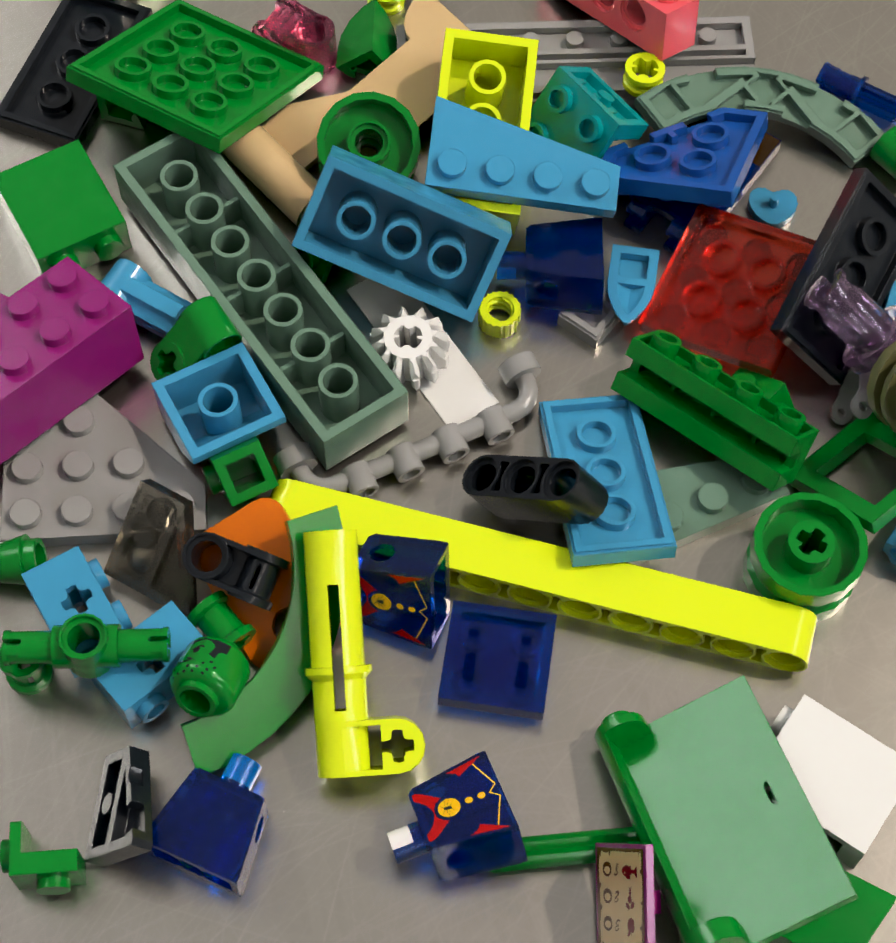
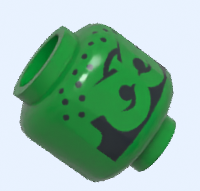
M213 636L195 639L186 647L170 676L171 691L175 696L176 702L186 713L195 717L206 718L224 715L233 708L247 684L250 676L249 662L237 645L228 639Z

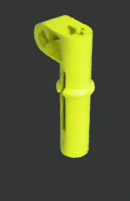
M357 529L304 532L303 544L311 668H305L304 671L305 676L312 681L318 777L347 778L401 774L411 771L420 763L425 752V740L421 729L414 721L405 716L369 717L366 678L372 672V664H365ZM338 585L346 700V708L336 709L328 591V586ZM380 725L381 742L391 740L393 730H402L404 739H413L412 747L404 748L403 757L393 758L391 749H381L382 765L371 766L368 726Z

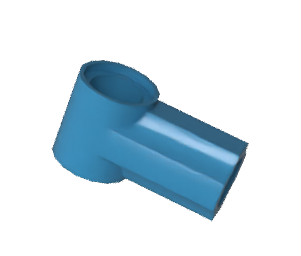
M120 258L101 281L102 284L131 305L136 324L162 338L178 321L182 311L192 304L153 283L145 270L127 259Z

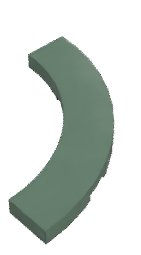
M746 66L715 68L714 71L697 73L690 76L685 74L653 87L638 96L633 103L654 131L680 122L687 126L691 123L707 119L708 112L722 107L768 112V119L793 126L825 144L850 169L870 155L872 148L884 134L871 118L846 99L841 101L834 95L820 89L819 84L790 73L766 68Z

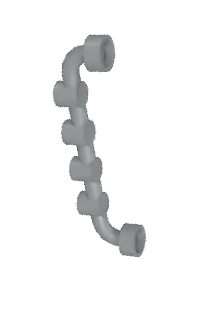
M523 351L509 357L501 363L498 371L507 388L519 389L516 400L504 406L500 404L490 406L479 412L475 418L463 423H449L441 426L431 436L414 443L406 441L397 444L389 449L385 455L368 462L366 460L353 462L344 467L340 473L331 477L322 478L312 473L311 470L316 467L318 461L310 444L307 442L295 443L282 449L274 456L273 462L281 479H294L342 492L348 491L350 494L369 498L379 490L376 479L394 472L398 482H407L424 472L425 467L422 460L439 454L443 463L449 464L462 459L470 452L467 444L468 441L484 435L488 445H496L509 439L515 432L511 424L528 415L537 403L538 387L535 378L539 376L542 369L532 351Z

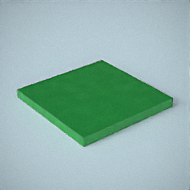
M175 0L66 67V81L220 154L323 79L324 65L189 3Z

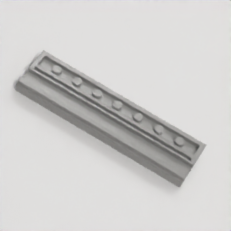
M750 16L697 17L695 44L663 61L665 64L663 83L685 74L690 76L697 73L714 71L715 68L755 67L756 55ZM600 21L463 23L471 31L539 40L532 106L559 66L590 67L633 110H637L633 105L637 97L626 92L623 87L622 78L627 59L633 54L647 51ZM396 25L397 49L408 41L404 25Z

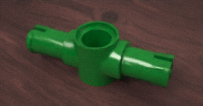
M82 613L67 619L63 625H54L52 631L5 630L2 641L7 643V645L1 646L2 662L5 666H11L12 664H52L54 669H71L79 677L92 679L102 676L110 668L121 667V664L125 662H170L171 652L168 648H171V633L169 627L122 629L120 624H104L95 615ZM94 639L99 641L96 648L88 653L75 652L78 645L85 640Z

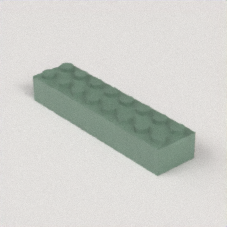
M172 133L113 165L123 202L197 300L207 296L216 298L243 337V344L284 415L302 439L310 444L314 455L326 470L409 420L408 390L297 250L291 246L292 244L220 154L183 136Z

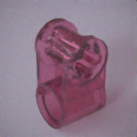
M277 0L275 2V10L265 20H258L252 27L253 33L324 65L323 74L330 72L336 66L337 41L333 21L327 16L301 5L297 0Z

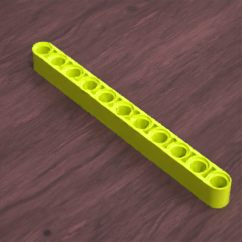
M278 479L279 486L273 488L270 495L271 499L278 501L285 508L290 519L337 505L343 529H357L358 558L361 564L781 671L800 672L808 668L817 616L810 610L797 605L625 562L572 567L569 550L565 547L294 479Z

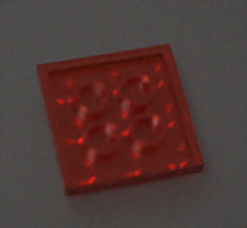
M698 204L654 290L650 303L638 321L640 330L644 333L655 330L670 332L681 339V346L773 378L788 347L770 331V328L816 240L714 207Z

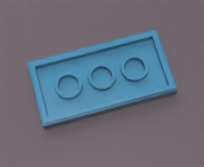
M621 395L539 402L538 415L548 457L575 460L607 489L609 496L604 512L596 520L588 524L563 523L572 567L674 558L677 545L639 406Z

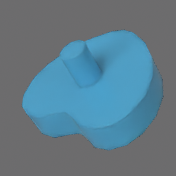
M766 188L753 189L747 203L748 211L752 218L767 230H777L789 223L794 217L798 205L797 197L793 192L789 190L772 192Z

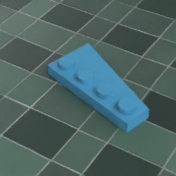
M436 96L425 177L426 186L451 196L609 218L614 217L617 207L621 166Z

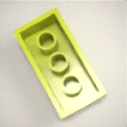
M446 28L437 96L529 131L539 40ZM452 196L511 222L512 235L515 234L520 218L521 205Z

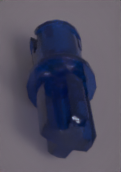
M828 62L823 65L816 78V83L819 84L820 89L834 95L841 101L846 99L856 107L891 123L896 121L895 95L869 84V77L867 76L861 79Z

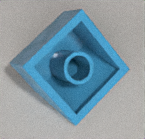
M243 342L151 383L162 418L180 451L193 464H197L287 422L286 416Z

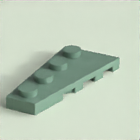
M724 460L656 470L677 548L762 513L778 498L790 495L786 485L772 492ZM649 560L632 561L625 563L640 565Z

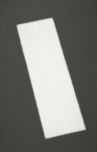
M369 278L346 290L374 328L381 327L383 313L394 319L398 318L401 306L405 308L408 315L414 316L422 307L427 313V320L435 318L422 301ZM450 338L451 348L447 352L449 354L447 369H438L436 383L425 378L420 379L421 385L419 389L445 424H460L472 419L482 410L498 404L499 401Z

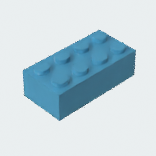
M332 145L291 246L469 322H473L512 237L511 222Z

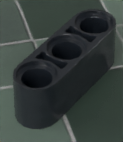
M483 455L471 462L465 470L462 479L463 489L468 495L495 516L505 519L588 524L596 520L604 512L609 497L607 489L575 460L568 458Z

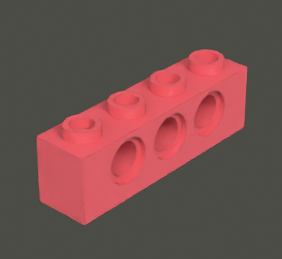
M567 0L643 50L654 54L661 61L695 44L699 0Z

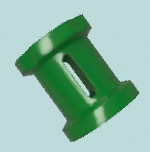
M217 591L209 595L190 612L187 619L195 628L199 627L206 636L228 639L235 643L240 650L256 634V629L251 624L244 625L228 606L227 601L229 598L224 591Z
M0 647V669L6 675V680L14 691L22 695H34L45 690L52 682L54 675L52 664H30V666L22 669V664L5 666L2 662ZM33 677L34 682L30 683L28 678Z

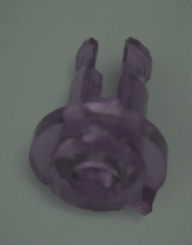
M839 268L833 275L834 281L832 284L822 275L811 286L804 298V305L809 309L814 308L821 315L824 324L846 344L843 353V363L853 373L864 374L871 371L882 352L896 341V305L882 309L863 289L851 284L846 279V273Z

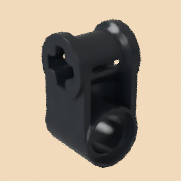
M210 532L197 533L192 536L184 545L182 552L183 565L189 574L226 590L227 594L268 611L273 606L269 599L282 570H288L291 563L248 544L246 547ZM217 544L222 552L221 563L213 571L205 572L201 566V555L207 547Z

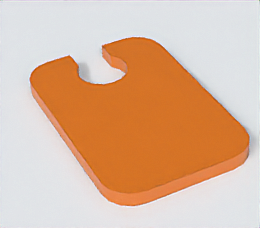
M271 498L254 500L204 531L215 533L246 547L248 544L291 562L290 544L285 526V521L291 519L285 508L278 501ZM217 544L207 547L201 555V566L205 572L213 571L221 563L222 552ZM292 562L288 570H282L269 599L273 603L270 611L227 594L226 590L207 583L212 593L224 591L229 598L227 604L244 625L251 624L256 629V634L243 649L252 663L258 667H261L277 638L274 628L278 614L289 607Z

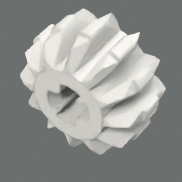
M401 306L398 318L396 319L383 313L381 327L372 328L369 335L373 348L403 384L405 381H411V386L416 391L421 385L420 379L425 378L436 383L438 369H447L449 364V354L447 352L451 348L450 336L447 335V332H443V324L439 317L427 320V313L422 307L413 316L408 315L405 308Z

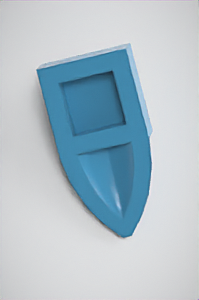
M616 244L612 246L606 293H608L612 309L625 326L638 318L654 297L660 250Z

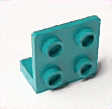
M559 66L532 106L529 131L602 159L613 141L640 139L649 124L590 67Z

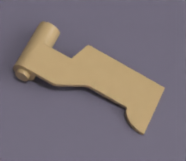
M438 0L412 1L404 20L405 35L408 41L352 89L343 93L288 104L264 125L257 126L222 151L297 227L317 183V180L307 170L318 162L317 134L322 118L337 101L353 93L374 91L393 97L406 107L413 116L419 130L433 119L446 28L471 31ZM365 147L359 152L367 157L377 154L370 147Z

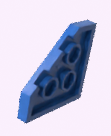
M722 107L708 112L707 121L687 128L683 122L649 133L650 141L629 148L625 142L609 147L602 159L621 166L618 195H636L658 198L662 201L675 200L704 204L709 207L722 206L732 208L768 129V112Z

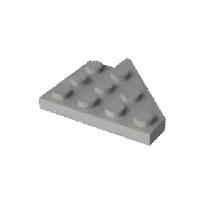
M95 394L3 463L1 542L23 534H27L30 539L40 538L45 547L190 539L195 534L202 533L208 529L206 484L98 394Z

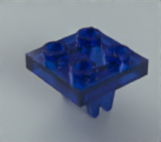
M453 600L438 693V705L543 720L557 615Z

